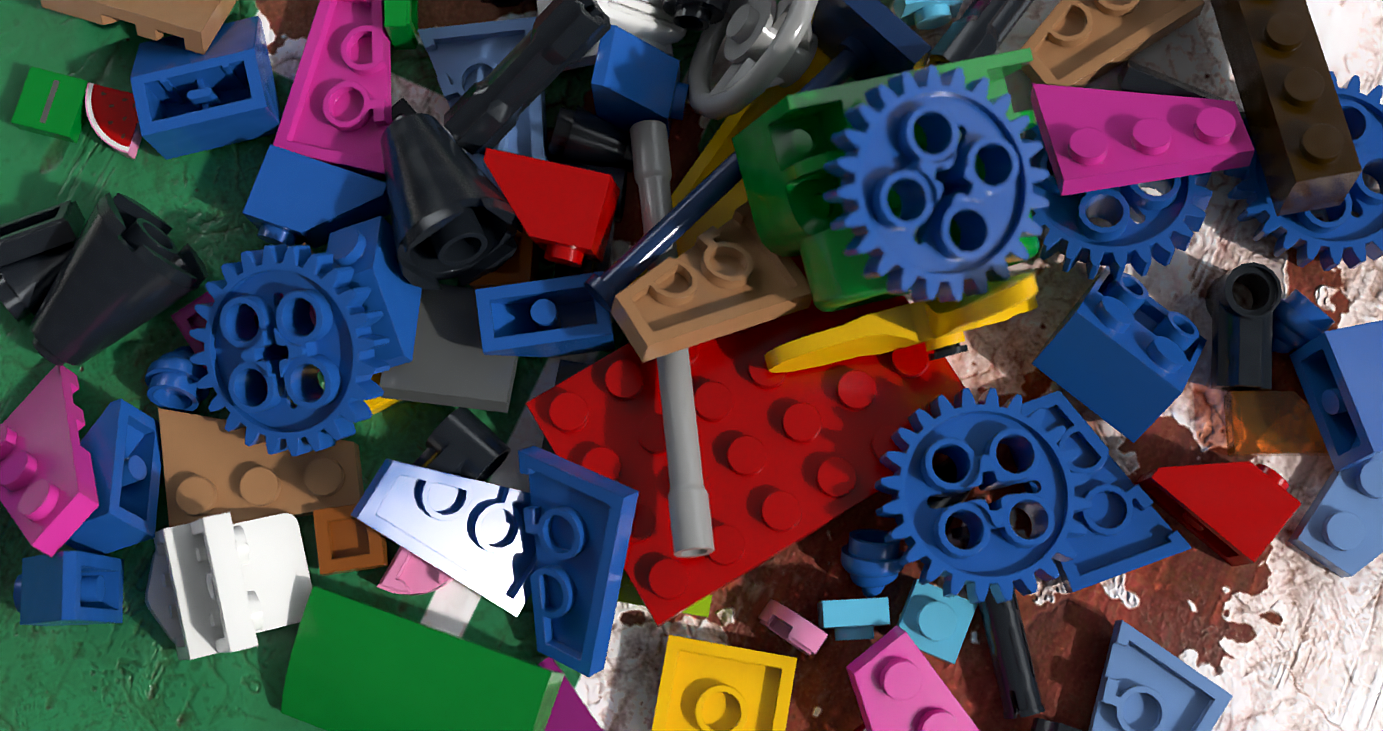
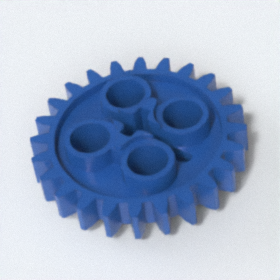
M928 66L914 72V77L908 71L889 78L888 87L880 84L867 90L864 93L867 105L859 104L845 112L846 118L855 130L846 129L833 134L831 137V141L846 153L845 157L824 163V170L841 178V187L825 193L824 200L832 203H843L845 213L837 217L830 226L832 230L851 228L855 235L845 248L844 254L852 256L867 252L870 257L865 265L863 275L866 278H873L889 272L887 292L891 294L906 292L911 287L913 301L917 302L934 300L936 294L940 302L957 301L962 299L963 292L966 296L987 293V280L989 282L1008 280L1011 275L1006 262L1024 261L1029 257L1026 248L1019 238L1038 236L1042 233L1040 226L1028 217L1030 210L1048 207L1049 205L1047 199L1032 192V183L1049 177V171L1030 166L1029 158L1043 147L1042 143L1038 141L1023 143L1019 136L1028 125L1030 118L1028 115L1009 120L1005 113L1010 105L1012 96L1006 93L987 100L989 79L981 77L965 85L963 68H954L942 73L941 76H939L935 66ZM915 122L923 128L926 134L927 147L925 152L917 146L914 140L913 129ZM959 130H960V131H961V138H960V141H959V144H958ZM975 155H978L984 163L986 171L984 182L979 179L975 172ZM890 186L897 191L901 198L902 210L899 218H896L888 208L887 194ZM951 219L957 222L961 232L958 248L954 246L949 236L948 229ZM917 227L918 244L914 240V233Z
M1333 71L1329 72L1362 167V172L1341 205L1324 208L1328 215V222L1317 219L1311 211L1282 216L1276 215L1246 116L1243 122L1255 149L1250 166L1224 170L1225 175L1241 179V182L1227 193L1228 199H1246L1248 207L1238 215V221L1242 222L1256 218L1261 224L1252 239L1257 242L1272 234L1277 238L1273 255L1278 258L1293 247L1297 249L1296 259L1297 266L1304 267L1319 254L1323 271H1330L1340 264L1341 259H1343L1349 269H1354L1366 261V255L1373 261L1383 256V105L1380 103L1383 95V86L1378 85L1367 95L1360 93V78L1354 75L1342 88H1338L1337 79ZM1362 173L1372 176L1378 182L1380 193L1371 191L1364 184ZM1351 212L1359 213V216L1354 217Z
M1038 123L1033 128L1025 131L1024 138H1021L1023 143L1038 141L1043 146L1035 155L1029 158L1031 167L1049 171V177L1032 183V192L1047 199L1049 205L1048 207L1030 211L1033 221L1042 229L1041 235H1038V239L1042 238L1044 241L1040 258L1045 260L1056 252H1060L1065 255L1062 271L1067 273L1074 267L1077 261L1086 263L1088 279L1093 280L1101 265L1109 266L1114 280L1120 281L1126 264L1131 263L1141 277L1146 276L1152 262V257L1166 267L1171 262L1175 248L1186 251L1194 235L1193 232H1199L1206 216L1203 210H1206L1212 197L1213 191L1205 188L1212 172L1061 196L1056 179L1051 176L1054 173ZM1140 188H1152L1162 195L1153 196L1145 193ZM1101 218L1107 220L1112 226L1100 227L1094 225L1088 219Z
M286 244L264 246L262 250L244 251L241 253V262L224 263L221 266L225 280L209 281L206 283L205 287L215 302L196 304L194 308L201 317L207 320L206 327L190 330V336L204 343V351L191 356L190 361L198 365L207 366L208 374L202 377L196 385L202 389L214 387L217 395L211 401L208 409L210 412L227 408L230 414L225 424V430L230 432L247 426L245 445L253 446L266 442L267 452L271 455L289 450L292 456H298L313 450L317 452L335 446L336 440L353 436L356 433L354 423L369 419L373 415L364 400L381 397L384 394V390L371 380L373 374L390 370L388 363L375 357V348L383 347L390 343L389 337L373 334L371 325L378 322L384 316L382 310L365 312L362 304L372 290L369 286L350 289L348 286L353 277L354 269L349 266L332 270L333 254L330 252L312 254L310 245L288 246L287 248ZM310 305L314 307L316 312V325L312 323L309 315ZM254 312L257 313L259 319V329L254 321ZM318 369L324 376L325 390L319 384ZM263 376L268 385V393L263 386Z
M964 388L955 395L954 408L943 395H940L930 402L932 416L920 408L912 413L908 419L915 432L900 427L891 436L893 442L902 452L887 451L879 460L886 468L893 471L894 475L881 478L874 483L875 489L892 495L891 502L876 510V516L895 518L897 527L889 531L884 537L885 542L904 540L908 545V548L899 560V564L904 566L920 560L924 564L919 578V583L922 585L932 582L939 576H943V596L946 598L956 596L965 584L970 604L984 602L989 587L996 602L1003 603L1012 600L1013 585L1023 596L1037 592L1035 575L1045 582L1057 579L1060 574L1052 558L1066 562L1075 559L1077 556L1074 549L1065 541V538H1078L1087 535L1088 532L1084 525L1073 519L1074 513L1092 508L1091 501L1075 496L1074 491L1075 487L1090 480L1089 474L1071 472L1068 466L1069 463L1081 454L1080 449L1070 448L1061 451L1057 445L1064 435L1066 428L1061 425L1046 432L1041 427L1046 413V409L1043 407L1038 408L1027 416L1021 414L1022 395L1019 394L1008 399L1000 407L996 388H989L982 393L977 405L969 388ZM998 443L1008 445L1016 452L1019 459V467L1016 473L1004 470L996 458ZM934 453H943L954 461L957 468V477L954 483L940 480L934 473L932 468ZM1025 482H1034L1038 487L1036 493L1005 495L987 504L986 500L978 499L937 509H932L927 505L929 497L958 496L977 486L980 491L996 490ZM1013 507L1024 510L1030 517L1032 532L1028 539L1018 536L1011 527L1010 512ZM948 517H956L966 524L970 533V541L965 550L953 546L948 541L945 534V524Z

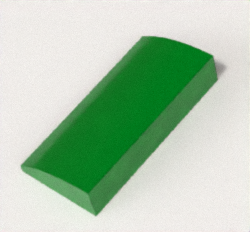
M313 586L293 645L284 684L280 713L326 731H545L564 674L335 591Z

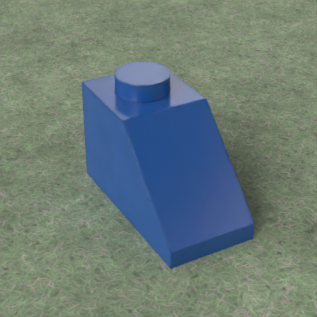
M611 25V29L600 39L591 81L596 115L630 132V127L637 122L658 120L666 124L669 139L672 120H684L688 102L689 84L680 83V61L620 27Z
M270 144L242 213L259 230L257 237L272 245L286 244L287 248L288 246H294L296 242L300 244L306 243L311 248L316 249L328 243L331 232L379 216L385 217L390 214V207L385 182Z
M382 216L331 232L326 252L333 254L332 270L334 268L351 266L354 269V273L348 287L354 289L369 286L372 290L362 304L365 312L382 310L384 316L378 322L371 325L373 334L389 337L390 343L383 347L375 348V357L388 363L390 368L412 362L422 288L413 286L403 276L399 268L392 225Z
M604 272L475 289L484 355L555 358L616 349L611 312L604 309L584 286V282L592 274L600 277Z
M1383 320L1324 331L1289 354L1335 471L1346 470L1382 452Z
M118 399L107 406L80 442V446L91 454L99 506L64 543L78 551L105 555L155 538L162 463L160 423L123 399Z
M82 551L56 552L53 557L44 554L22 558V574H19L16 578L13 590L14 604L20 613V625L65 626L123 623L124 559Z

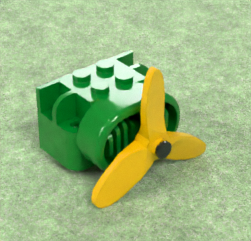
M1029 47L935 67L939 76L954 68H963L965 85L981 77L988 78L989 89L986 99L990 100L1008 93L1005 77L1034 59ZM921 69L908 72L912 75V77H914V72L919 71ZM898 74L787 95L732 138L754 224L762 244L772 253L782 257L801 255L814 305L823 312L845 310L911 294V287L906 292L894 294L887 292L889 272L873 278H866L863 275L870 255L865 252L846 256L844 250L855 237L852 229L832 230L830 226L837 217L845 213L843 203H832L824 200L825 193L841 187V178L824 170V163L844 158L846 154L831 141V137L833 134L846 129L855 130L846 118L845 112L859 104L867 105L864 93L880 84L888 87V79ZM1010 102L1005 113L1009 120L1028 115L1030 118L1028 125L1021 133L1037 125L1033 110L1014 112ZM915 122L913 129L914 140L917 146L925 152L927 147L926 134L923 128ZM959 130L958 144H959V141H960V138H961V131H960V130ZM975 155V172L979 179L984 182L985 166L981 158ZM890 186L887 194L888 208L896 218H899L902 210L901 198L897 191ZM1030 211L1028 217L1033 220L1032 214H1031V211ZM951 219L948 229L949 236L954 246L958 248L961 232L957 222ZM917 227L914 233V240L918 244ZM1038 236L1019 238L1029 254L1027 260L1033 258L1040 248ZM1024 261L1011 262V263L1006 262V263H1007V266L1010 267V266H1013V265L1022 263V262H1024ZM1029 272L1016 275L1006 281H987L988 292L984 294L966 296L963 292L961 300L940 302L936 294L934 300L914 301L910 304L865 315L847 324L785 343L764 355L768 371L773 373L793 372L859 356L879 355L925 342L927 351L934 350V353L928 354L930 361L969 351L967 344L960 346L961 342L966 341L965 331L1006 321L1017 314L1038 308L1035 296L1038 288L1034 273Z

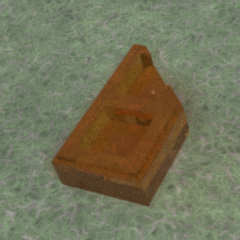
M1230 391L1224 394L1228 457L1329 456L1309 404L1294 391Z

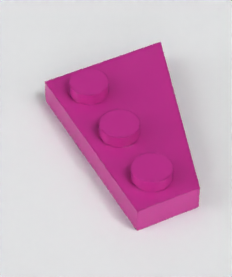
M320 0L273 145L364 176L386 180L380 141L382 134L392 122L390 37L385 29L384 0Z
M1032 83L1030 101L1061 196L1250 166L1255 149L1235 101Z
M58 365L46 375L11 415L0 424V501L29 543L50 557L54 556L99 506L91 454L80 446L78 431L86 424L83 410L73 402L72 395L79 390L78 377L65 366Z
M898 625L846 666L867 731H980L907 632Z

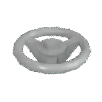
M731 0L722 21L710 24L707 30L702 31L690 61L687 84H689L688 98L694 112L708 119L719 120L739 113L767 88L777 85L786 88L799 80L810 66L818 46V38L812 33L811 24L818 0H781L778 4H776V0ZM726 35L724 56L732 62V65L711 91L710 82L713 64Z

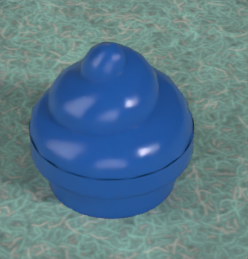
M1295 289L1285 300L1281 297L1280 303L1273 311L1272 352L1289 353L1295 348L1299 349L1324 331H1327L1335 321Z
M181 346L174 351L165 353L148 367L145 375V382L148 386L147 396L155 405L166 410L185 413L194 411L198 407L199 401L207 398L210 388H198L196 383L207 375L208 372L202 365L190 361V357L195 354L190 346Z
M879 529L853 530L849 533L848 544L841 548L840 563L842 567L850 573L852 582L861 587L863 595L867 598L880 594L886 585L895 581L899 572L904 568V566L899 564V560L904 553L900 549V541L886 543L884 540L889 531Z

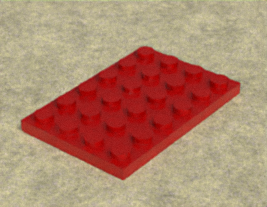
M801 255L791 257L807 279ZM905 295L835 312L820 311L814 305L812 299L807 309L688 347L703 483L709 497L714 552L708 555L698 557L674 556L668 503L670 480L657 358L642 362L629 342L526 402L530 413L555 455L639 491L624 571L657 627L881 492L874 488V483L881 478L893 476L894 472L879 462L880 457L887 451L902 452L891 439L892 434L900 427L915 432L908 417L919 408L932 416L930 402L940 395H943L954 408L955 395L964 389L965 386L945 357L932 361L929 360L928 354L934 353V350L927 351L925 342L879 355L859 356L793 372L773 373L768 371L764 355L772 349L796 339L847 324L865 315L910 304ZM934 453L932 460L943 453Z

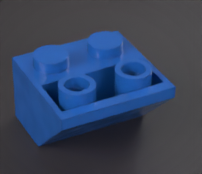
M259 16L224 23L204 55L186 50L184 38L174 35L160 38L157 41L152 40L139 43L130 80L141 136L166 160L277 134L282 114L263 25Z
M1106 266L1048 338L1032 362V365L1131 442L1135 443L1181 395L1207 340L1199 334L1196 325L1185 315L1176 311L1169 312L1152 299L1145 286L1138 279L1130 274L1123 273L1121 280L1115 281L1109 266Z

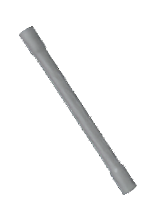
M644 120L630 127L634 178L639 186L644 235L673 209L670 189L672 170L667 126L658 120ZM677 243L672 244L647 268V271L649 272L669 257L678 258ZM685 348L658 357L657 366L670 480L668 503L674 556L698 557L713 553L714 541L709 497L703 483L689 349Z

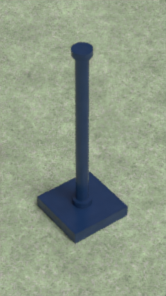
M818 0L813 16L812 33L818 38L817 47L832 61L797 93L843 85L850 77L858 82L926 68L932 46L879 0ZM735 151L600 277L592 274L584 282L586 290L604 309L611 312L615 295L627 288L742 180Z

